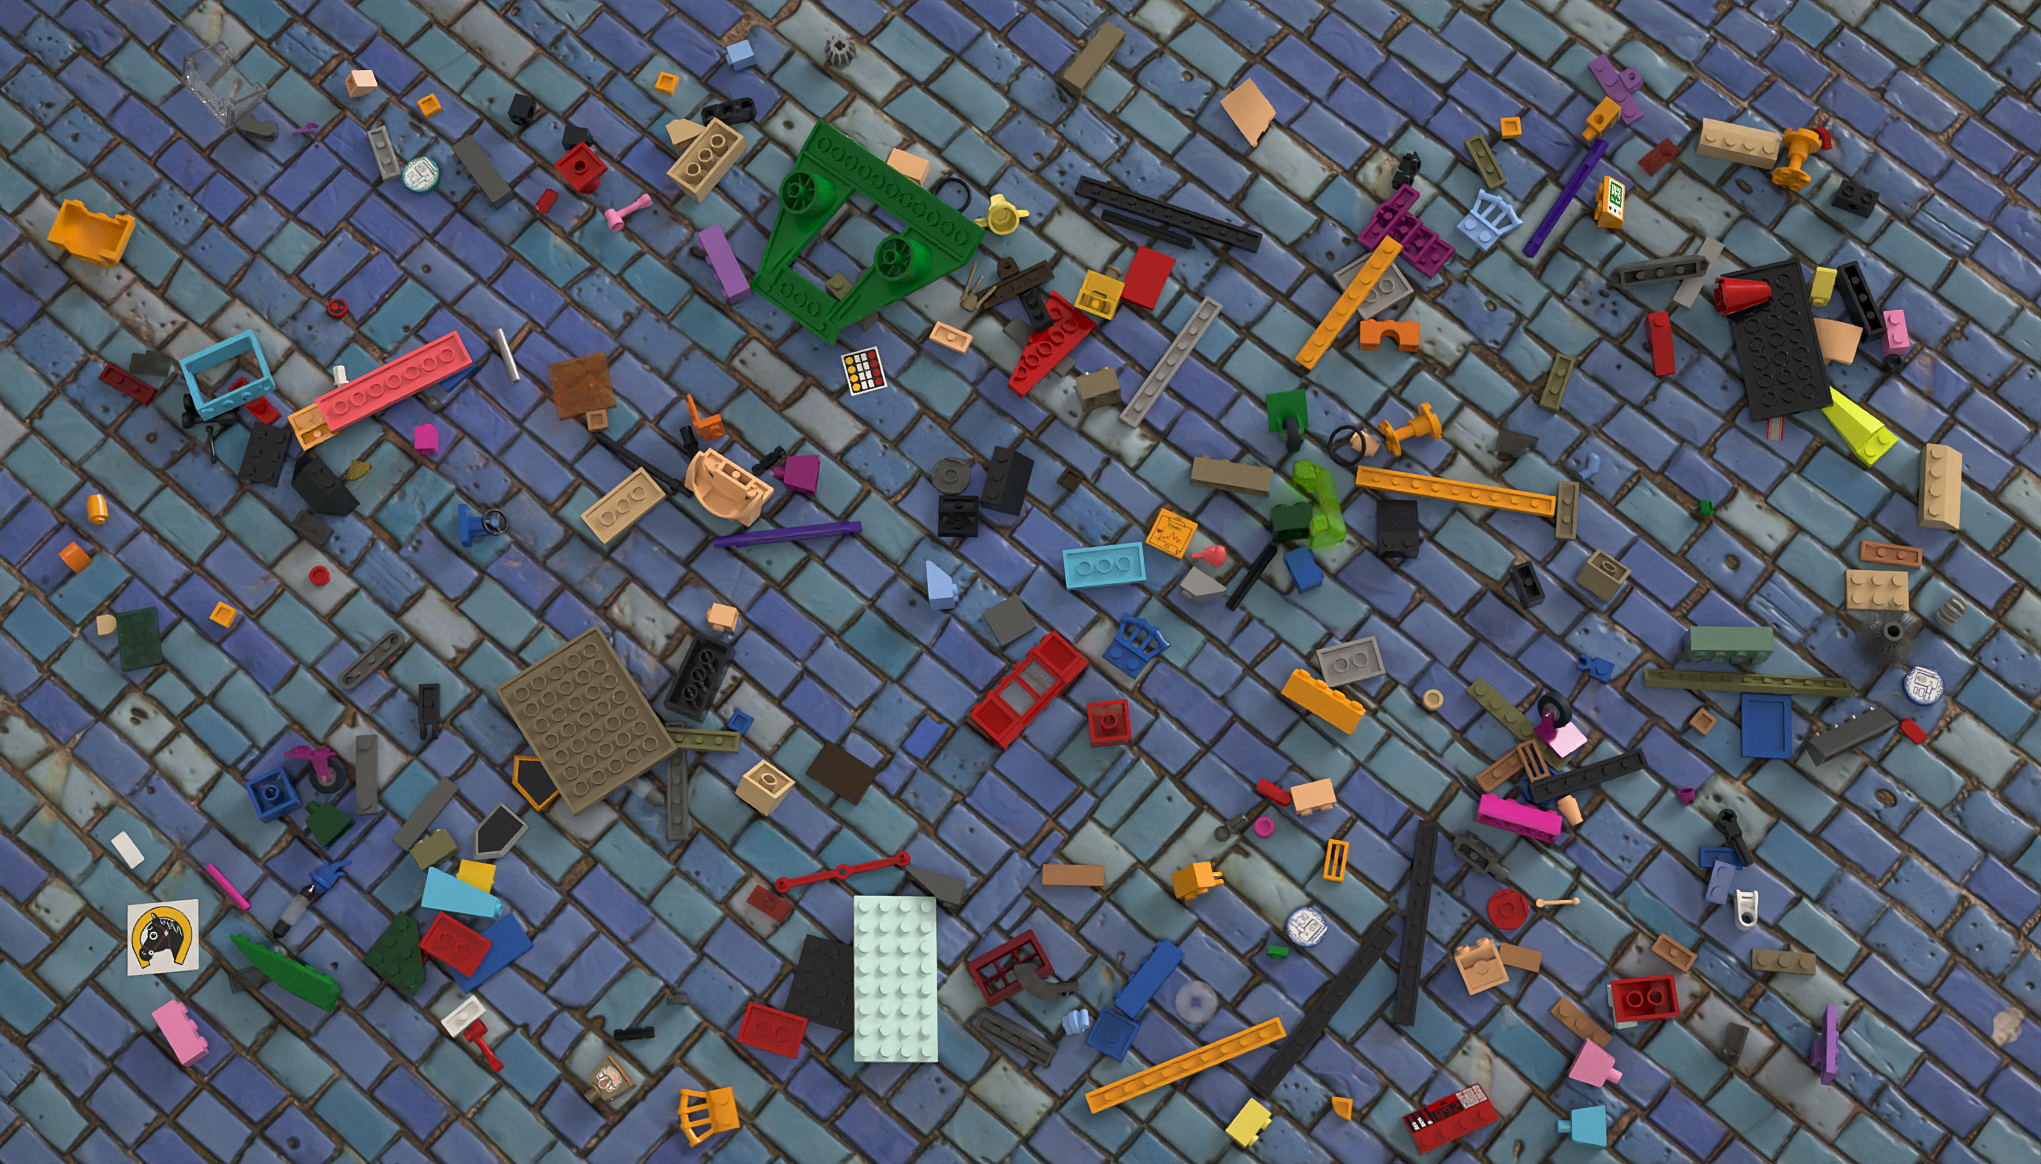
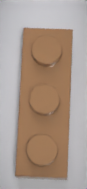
M1564 996L1549 1012L1583 1042L1587 1037L1604 1049L1613 1038Z

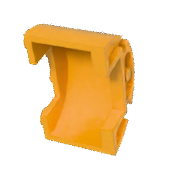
M65 199L46 240L62 251L66 249L73 257L101 267L113 268L118 266L134 231L136 222L134 217L124 214V216L116 214L114 219L100 212H97V214L91 213L84 207L83 202L73 199V201Z

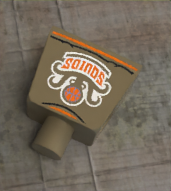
M610 1053L588 1077V1081L593 1087L584 1096L591 1104L600 1097L606 1103H610L635 1089L637 1085Z

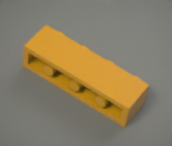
M1296 669L1291 674L1281 694L1349 735L1355 731L1366 712L1360 703L1356 701L1351 702L1345 698L1342 692L1333 691L1328 688L1325 682L1313 679L1303 669Z

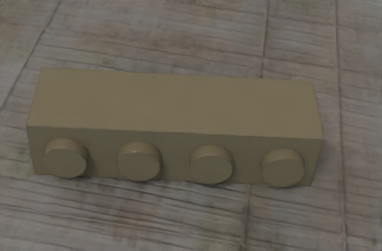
M1109 21L1104 25H1100L1095 37L1087 41L1084 51L1081 54L1078 53L1074 58L1072 66L1064 70L1062 74L1063 86L1082 97L1126 42V32Z
M1200 455L1199 457H1194L1190 485L1268 498L1273 469H1269L1265 465L1250 466L1246 462L1232 463L1227 459L1214 460L1208 456Z

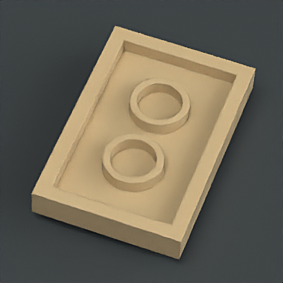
M1847 569L1845 571L1846 610L1874 611L1878 609L1879 611H1886L1887 606V612H1889V608L1891 612L1892 605V612L1893 609L1894 611L1897 609L1898 612L1902 611L1903 613L1905 611L1907 613L1909 611L1908 572Z

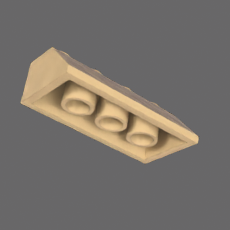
M714 117L666 174L685 194L701 203L748 148L745 138Z
M1703 118L1695 154L1772 170L1778 156L1780 134Z
M1927 443L1921 450L1918 526L1958 531L1962 454L1947 445Z

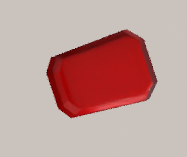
M550 188L546 189L535 205L536 210L543 214L548 213L558 198V193Z
M1906 718L1899 725V729L1914 744H1921L1926 739V733L1911 718Z

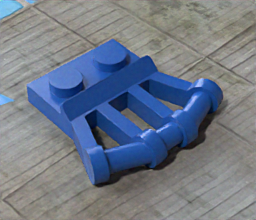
M1123 613L1118 635L1102 655V658L1136 680L1148 662L1167 650L1171 645L1168 641H1165L1158 627H1153L1147 623L1148 620L1128 616V613ZM1126 623L1137 626L1127 641L1123 639ZM1145 630L1149 634L1137 649L1131 644L1140 632ZM1154 638L1159 647L1148 654H1144L1143 651Z

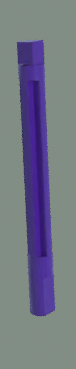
M1597 139L1567 186L1523 248L1522 252L1526 257H1535L1589 173L1594 169L1608 148L1609 144L1605 140Z
M843 521L736 533L731 536L713 537L714 548L743 547L851 535V533L862 532L861 521Z

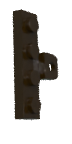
M1008 257L997 263V274L1001 281L977 292V297L980 300L993 286L997 287L982 303L986 312L1033 287H1038L1054 279L1055 276L1046 260L1020 272L1015 260L1012 257Z

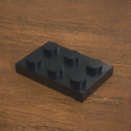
M255 421L238 477L277 488L293 431Z

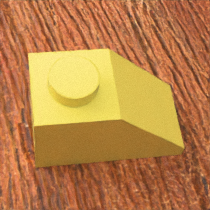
M1816 268L1808 285L1810 304L1815 307L1827 305L1831 298L1837 275L1836 269Z

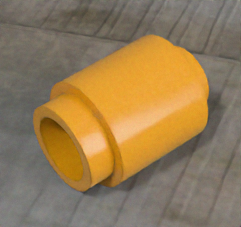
M100 494L89 496L86 502L89 522L94 525L104 524L109 519L106 500Z

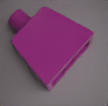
M819 455L787 457L786 467H774V478L784 479V486L787 490L816 497L821 463Z

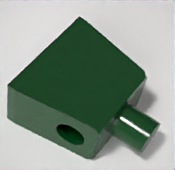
M313 800L305 807L306 811L310 814L305 822L320 845L327 851L356 824L328 802H324L319 806Z

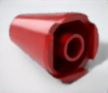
M1725 277L1715 279V283H1718V288L1714 289V298L1717 311L1721 310L1720 317L1767 302L1772 294L1770 285L1763 281Z

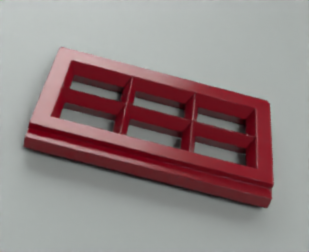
M1032 929L966 964L989 1008L1024 990L1018 980L1009 984L1004 975L1012 970V965L1002 970L997 960L1011 952L1017 962L1029 961L1038 956L1043 966L1035 970L1040 979L1055 973ZM1031 943L1035 953L1021 960L1016 950ZM993 963L998 973L983 981L978 971ZM1001 977L1005 987L990 994L985 984Z

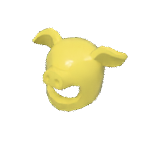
M997 194L990 197V206L987 209L986 218L975 219L974 222L981 227L988 226L995 234L1006 235L1015 231L1020 221L1019 218L1028 216L1029 212L1027 210H1017L1014 205L1005 200L1002 194Z

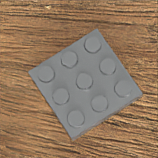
M1375 250L1332 275V278L1343 293ZM1394 262L1391 263L1356 310L1363 321L1374 318L1414 293V290Z

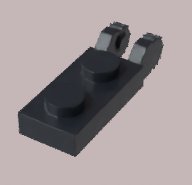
M439 683L419 684L418 723L420 725L421 740H426L427 738L426 725H432L433 740L439 739Z

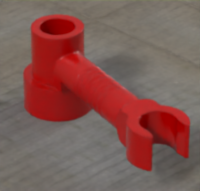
M477 1019L463 1035L468 1042L474 1041L488 1060L491 1068L499 1072L504 1066L483 1040L482 1036L488 1032V1029L480 1019Z

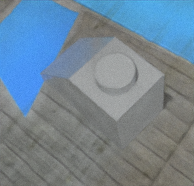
M1194 566L1180 584L1181 595L1188 600L1193 599L1195 601L1224 597L1227 590L1226 587Z

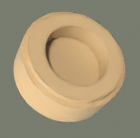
M1435 689L1428 690L1422 699L1424 707L1431 711L1438 710L1443 703L1442 694Z

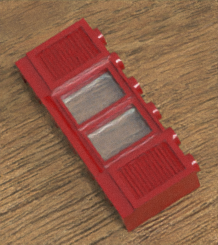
M1054 630L1050 634L1046 633L1041 638V643L1036 648L1033 647L1026 654L1027 658L1023 662L1019 661L1012 668L1013 672L1009 676L1005 675L999 681V686L994 691L990 690L985 695V700L980 705L976 704L970 711V720L1005 753L1008 751L1007 746L1014 739L1018 740L1021 737L1022 731L1036 721V717L1042 710L1045 712L1050 707V702L1056 696L1060 697L1064 692V688L1070 682L1074 683L1078 678V674L1083 669L1087 670L1089 668V662Z

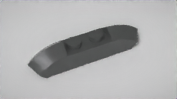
M1685 255L1639 261L1614 268L1609 277L1616 287L1621 288L1696 278L1706 275L1710 262L1705 256Z

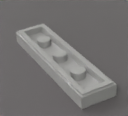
M1707 236L1697 254L1705 256L1710 262L1706 275L1683 279L1672 299V303L1688 311L1690 310L1723 250L1724 244Z

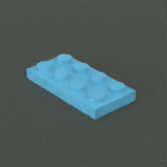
M1142 542L1062 550L1067 591L1146 582Z

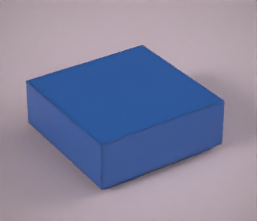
M736 709L726 727L734 732H741L742 736L745 737L754 718Z

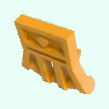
M732 1086L707 1092L680 1089L679 1094L681 1097L677 1110V1115L680 1116L681 1120L679 1126L680 1130H683L690 1141L689 1145L691 1148L698 1146L714 1134L740 1128ZM689 1096L705 1098L707 1101L705 1104L687 1107ZM703 1110L709 1111V1118L689 1122L688 1114ZM711 1124L712 1127L699 1137L691 1129Z

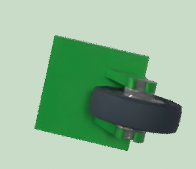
M1305 389L1266 394L1269 432H1278L1280 441L1286 442L1289 453L1300 451V440L1305 439L1304 428L1309 427Z

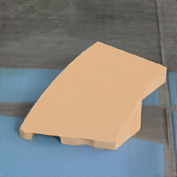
M1251 78L1247 79L1220 101L1243 135L1255 147L1258 144L1257 139L1261 132H1265L1269 122L1276 114L1269 101L1260 92Z
M1814 318L1824 364L1828 365L1830 360H1834L1851 366L1863 328L1834 320Z

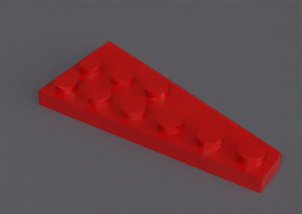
M1052 290L1045 306L1055 325L1038 334L1035 329L1033 330L1007 385V388L1021 399L1097 327L1094 321L1054 290Z

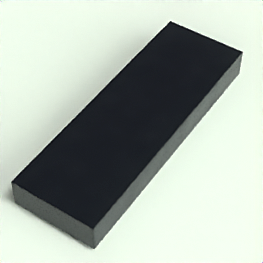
M1036 287L1018 295L1037 334L1055 325Z

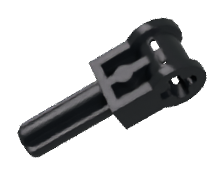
M1731 809L1721 810L1716 824L1717 829L1724 834L1728 844H1732L1742 866L1749 867L1754 863V860L1741 837L1742 831L1737 823V815Z

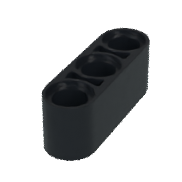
M749 97L704 107L701 111V118L705 127L713 120H707L709 116H714L727 126L751 121L757 115L755 103ZM747 107L751 108L748 111H744V109ZM727 112H733L731 115H725Z

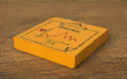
M1162 508L1145 544L1182 560L1198 528V524Z

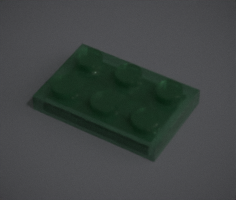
M153 606L117 613L116 623L121 670L127 672L163 665L157 608Z

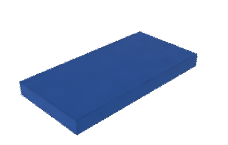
M509 913L480 934L494 944L472 978L467 977L443 962L464 994L467 995L534 947L512 913Z

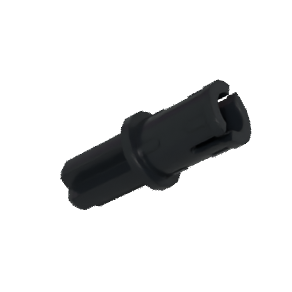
M684 426L679 431L684 442L683 448L686 449L691 463L699 452L697 447L698 441L695 440L692 427L687 426L686 428Z

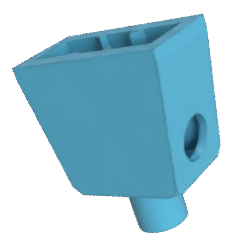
M1605 1105L1571 1110L1569 1112V1120H1557V1132L1569 1133L1570 1143L1605 1148L1607 1146Z

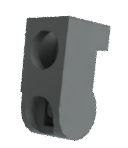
M244 113L239 126L243 136L267 142H273L278 138V130L271 121L266 120L262 122L256 120L252 113Z

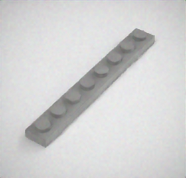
M1208 296L1205 297L1120 415V421L1134 430L1137 429L1219 315L1223 305Z

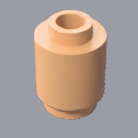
M1361 431L1366 440L1364 455L1366 457L1369 455L1373 458L1380 443L1376 442L1377 439ZM1355 432L1350 440V443H1352L1351 448L1361 453L1362 441L1357 432Z

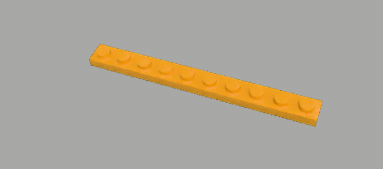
M1358 465L1355 482L1357 487L1551 518L1554 516L1556 502L1555 496Z
M1278 1016L1086 1093L1085 1097L1093 1115L1283 1039L1287 1035Z

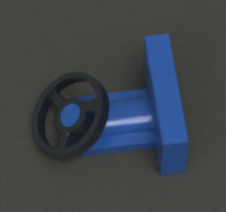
M458 504L460 542L464 548L472 547V537L499 536L507 530L508 519L501 510L489 509L483 516L471 517L467 504ZM488 512H497L495 517L494 515L486 516ZM500 515L503 517L505 522V527L503 531H501L499 527Z

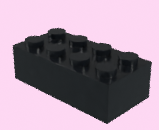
M697 631L663 702L666 709L703 724L735 657L736 651L734 646Z

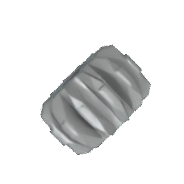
M840 33L839 37L832 35V40L826 41L827 46L824 47L826 58L831 60L833 65L838 62L841 67L842 62L849 64V59L854 60V54L857 52L855 41L853 39L850 40V36L846 35L843 37Z
M1953 594L1936 612L1934 618L1941 626L1947 629L1951 628L1966 612L1969 604L1964 598Z

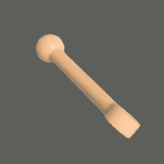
M1578 898L1557 901L1538 899L1536 906L1542 908L1544 905L1573 904L1577 906L1580 900Z

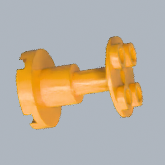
M1789 128L1784 131L1781 140L1782 144L1789 149L1787 155L1790 159L1789 166L1774 169L1772 172V182L1789 186L1793 191H1801L1802 187H1807L1811 183L1810 176L1800 170L1801 164L1807 160L1808 154L1816 153L1820 150L1822 139L1819 140V135L1811 130L1799 128L1798 131H1792L1793 128Z
M1428 402L1418 405L1419 416L1408 420V425L1394 431L1387 420H1383L1382 423L1378 424L1381 433L1385 434L1387 440L1385 441V446L1389 453L1393 452L1395 457H1400L1401 448L1399 441L1411 436L1418 438L1428 434L1432 441L1442 438L1440 435L1442 434L1440 422L1436 413L1432 414L1429 411L1432 407Z

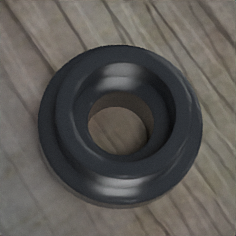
M1891 354L1884 359L1883 366L1887 372L1896 374L1903 369L1904 362L1899 355ZM1890 362H1894L1896 367H1892Z

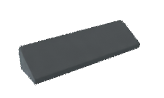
M1017 316L1002 331L1025 349L1034 328ZM1067 356L1052 371L1062 378L1071 373L1076 365V361Z
M988 1007L982 1011L974 1028L1045 1068L1049 1067L1059 1048L1058 1045Z

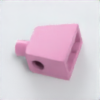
M1587 1037L1568 1070L1570 1078L1598 1087H1602L1606 1079L1617 1084L1622 1073L1612 1068L1615 1063L1614 1057Z

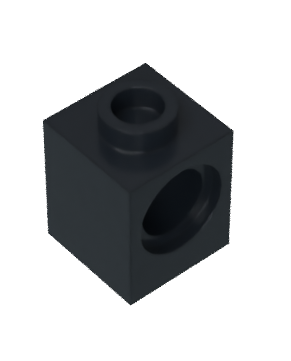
M515 94L508 111V115L514 124L519 126L530 125L537 108L534 98Z
M565 126L562 140L565 151H571L582 141L588 147L592 146L593 136L590 135L588 128Z

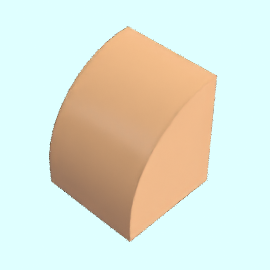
M372 70L351 71L345 80L350 97L363 96L377 88Z

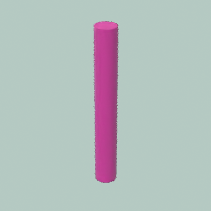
M212 863L205 868L244 912L251 908L248 902Z

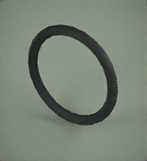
M954 177L942 179L934 186L932 194L935 195L937 189L943 183L950 181L958 182L966 188L968 198L965 205L957 211L961 213L966 210L972 198L971 190L967 183Z
M1352 425L1340 426L1329 438V455L1335 463L1343 467L1357 464L1363 458L1366 451V440L1363 433ZM1344 429L1354 430L1362 441L1360 455L1356 460L1349 463L1339 461L1334 456L1332 450V442L1335 435Z

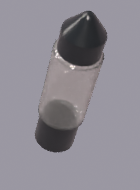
M314 884L304 886L282 913L279 921L272 929L274 939L284 938L307 909L315 896Z

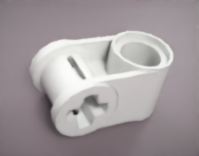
M1736 889L1734 892L1735 925L1739 930L1748 931L1757 922V891L1740 892V890ZM1741 916L1749 917L1751 923H1744Z

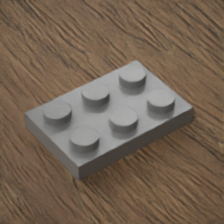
M1375 635L1316 650L1324 682L1330 689L1386 674Z

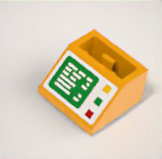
M1604 176L1603 181L1599 182L1598 190H1596L1595 202L1598 203L1594 211V220H1597V227L1620 229L1623 223L1625 185L1610 176Z

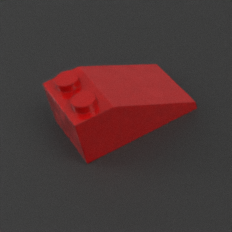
M1674 974L1610 981L1616 1023L1674 1020L1680 1016Z

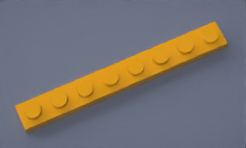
M1386 235L1295 358L1297 363L1310 372L1313 370L1403 249V245Z

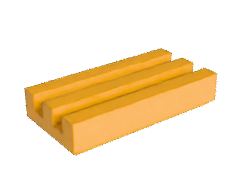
M1334 839L1328 840L1322 880L1343 883L1349 842ZM1332 844H1335L1336 849L1332 867V874L1330 876L1327 874ZM1341 845L1344 846L1340 876L1335 877Z

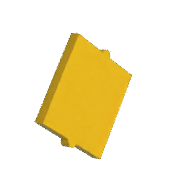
M462 859L456 877L490 894L492 884L495 883L493 878L496 865Z

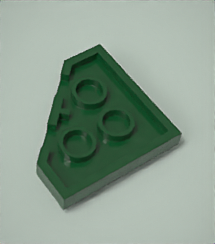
M400 911L363 961L413 997L426 981L422 948L418 946L420 943L419 924Z

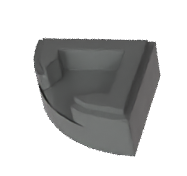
M684 993L676 994L675 996L669 995L667 997V1005H688V997Z

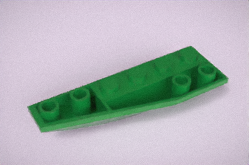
M230 935V939L240 951L276 984L293 995L329 1013L331 1012L342 993V990L338 987L339 983L334 981L333 977L325 973L321 976L320 973L316 972L315 968L307 964L303 967L302 964L294 960L290 961L276 951L274 953L268 951V948L260 943L255 945L249 942L250 939L244 935Z

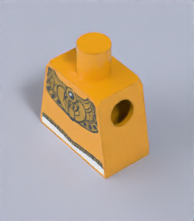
M1606 96L1586 119V129L1581 134V137L1588 143L1594 137L1601 139L1620 120L1621 107Z

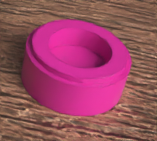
M1260 817L1255 821L1254 831L1257 836L1268 838L1274 832L1275 825L1269 817Z

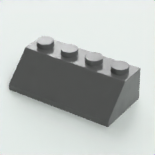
M1872 706L1862 712L1863 715L1857 718L1853 715L1845 719V724L1840 726L1834 724L1826 729L1827 732L1820 735L1817 732L1808 737L1809 741L1804 746L1817 767L1888 733L1898 724L1897 720L1881 706L1876 709Z

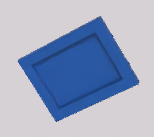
M1741 693L1742 757L1777 760L1792 759L1791 695Z

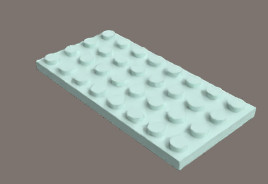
M854 896V1062L937 1063L936 897Z

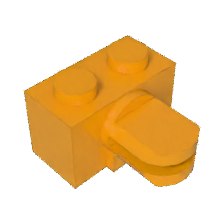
M1210 862L1193 863L1171 875L1176 899L1194 900L1197 898V895L1208 893V889L1224 885L1223 879L1215 880L1222 877V873L1212 872Z

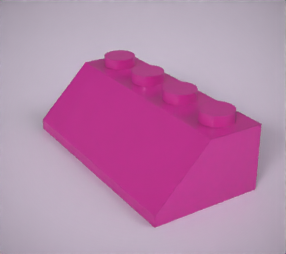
M1486 793V795L1482 794L1480 797L1474 821L1554 844L1560 835L1562 816H1558V813L1552 810L1544 812L1538 810V807L1526 804V806L1518 804L1516 800L1509 798L1502 800L1493 793Z

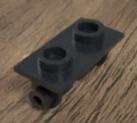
M1414 151L1413 155L1407 153L1403 156L1398 168L1404 172H1396L1391 182L1392 188L1398 190L1404 183L1412 187L1414 177L1421 168V160L1417 152Z

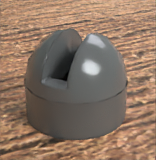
M433 395L426 402V407L431 412H437L444 406Z

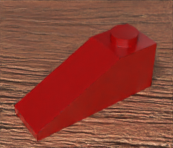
M1668 312L1648 314L1644 325L1655 377L1674 375L1676 372Z

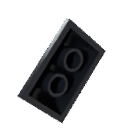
M995 446L980 500L981 507L1020 517L1034 460L1015 450Z

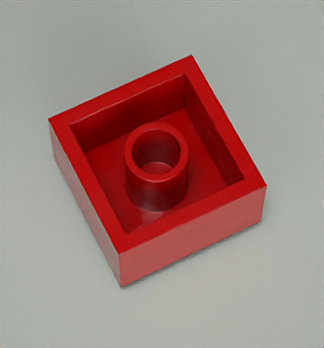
M1127 699L1087 703L1091 748L1132 744Z

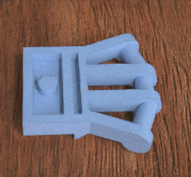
M1480 189L1473 209L1456 226V230L1486 253L1501 236L1520 228L1523 222L1516 216L1513 206L1503 202L1502 197L1485 193V190ZM1482 200L1492 203L1481 215L1477 213ZM1497 207L1503 211L1492 223L1486 220ZM1508 216L1512 224L1498 230L1496 227Z

